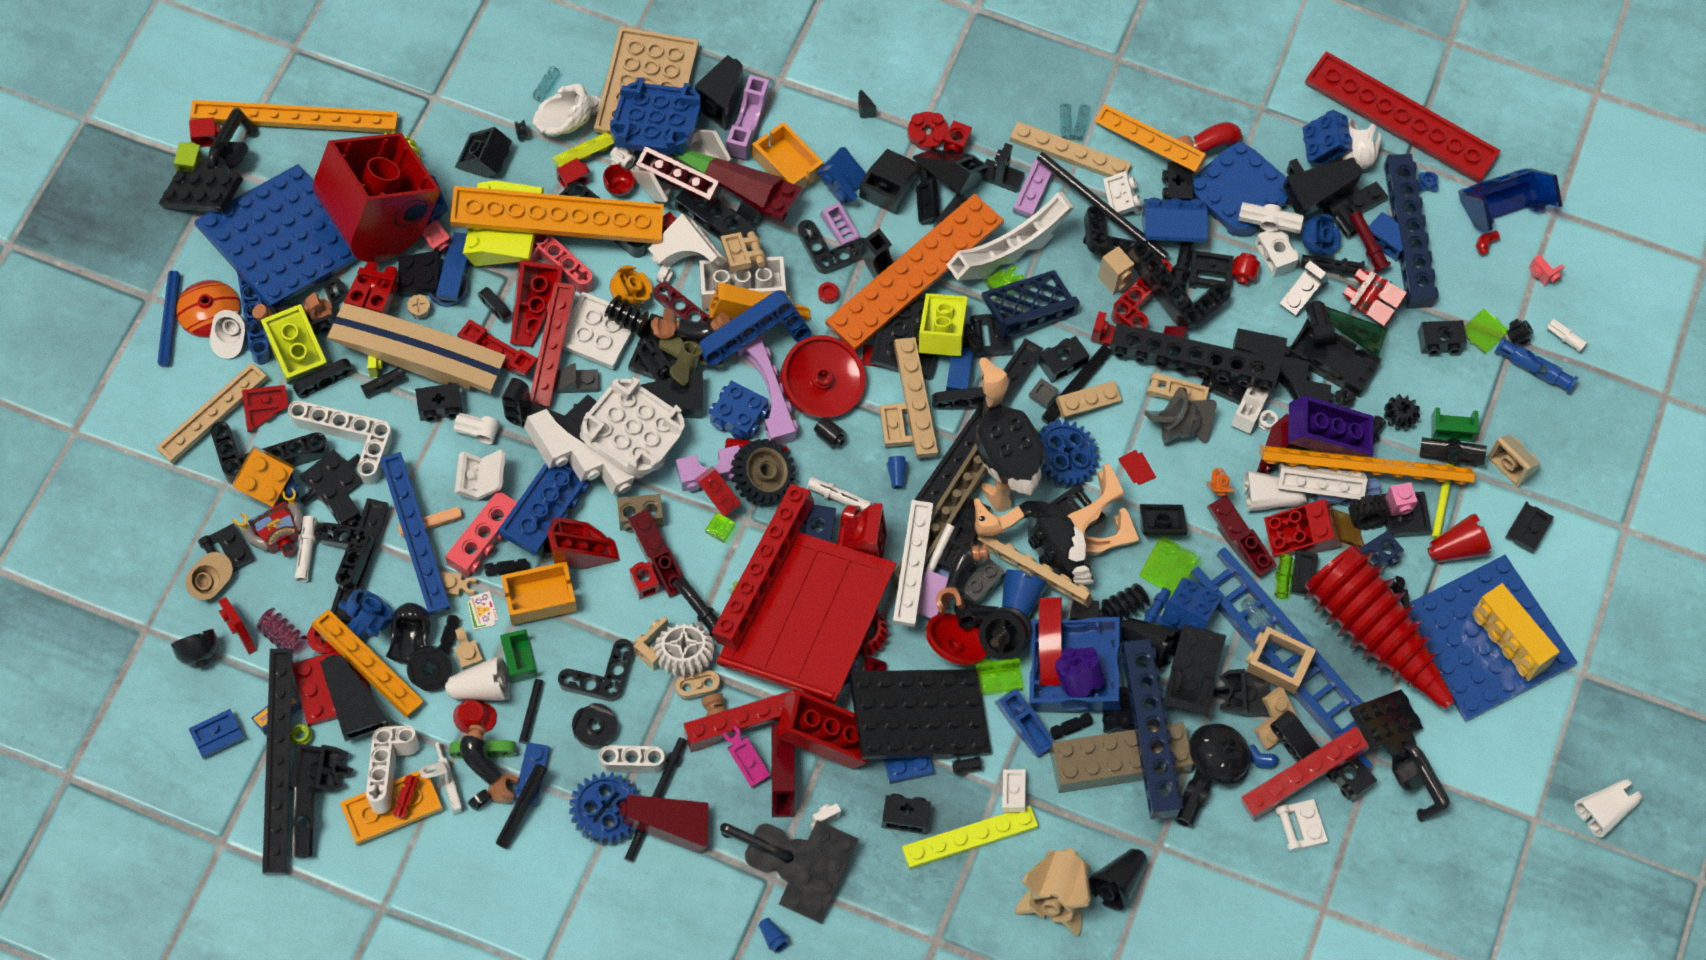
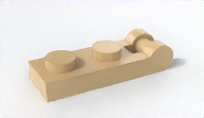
M1152 373L1150 377L1151 385L1148 386L1146 394L1154 398L1160 397L1171 400L1179 387L1187 389L1189 401L1206 400L1209 387L1159 373ZM1161 384L1166 385V386H1165V389H1164V388H1160L1159 385H1161Z

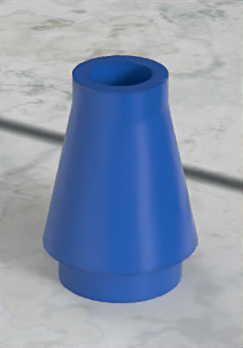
M891 456L886 463L891 487L893 489L904 488L908 462H906L904 456Z
M765 918L758 924L769 950L778 953L789 945L788 935L775 925L770 918Z

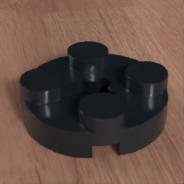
M433 645L422 646L409 656L407 662L408 678L410 682L424 691H434L442 688L452 674L451 659L441 647ZM426 663L436 666L432 670L433 673L428 674L427 670L423 671Z
M592 703L590 706L580 708L572 720L574 738L587 748L602 749L607 746L617 733V721L612 710L600 703ZM598 721L600 728L595 731L591 730V727L588 725Z

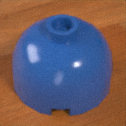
M1329 214L1311 217L1302 227V243L1306 250L1313 255H1332L1335 253V249H1338L1340 246L1341 234L1339 226L1335 227L1332 222L1335 219Z

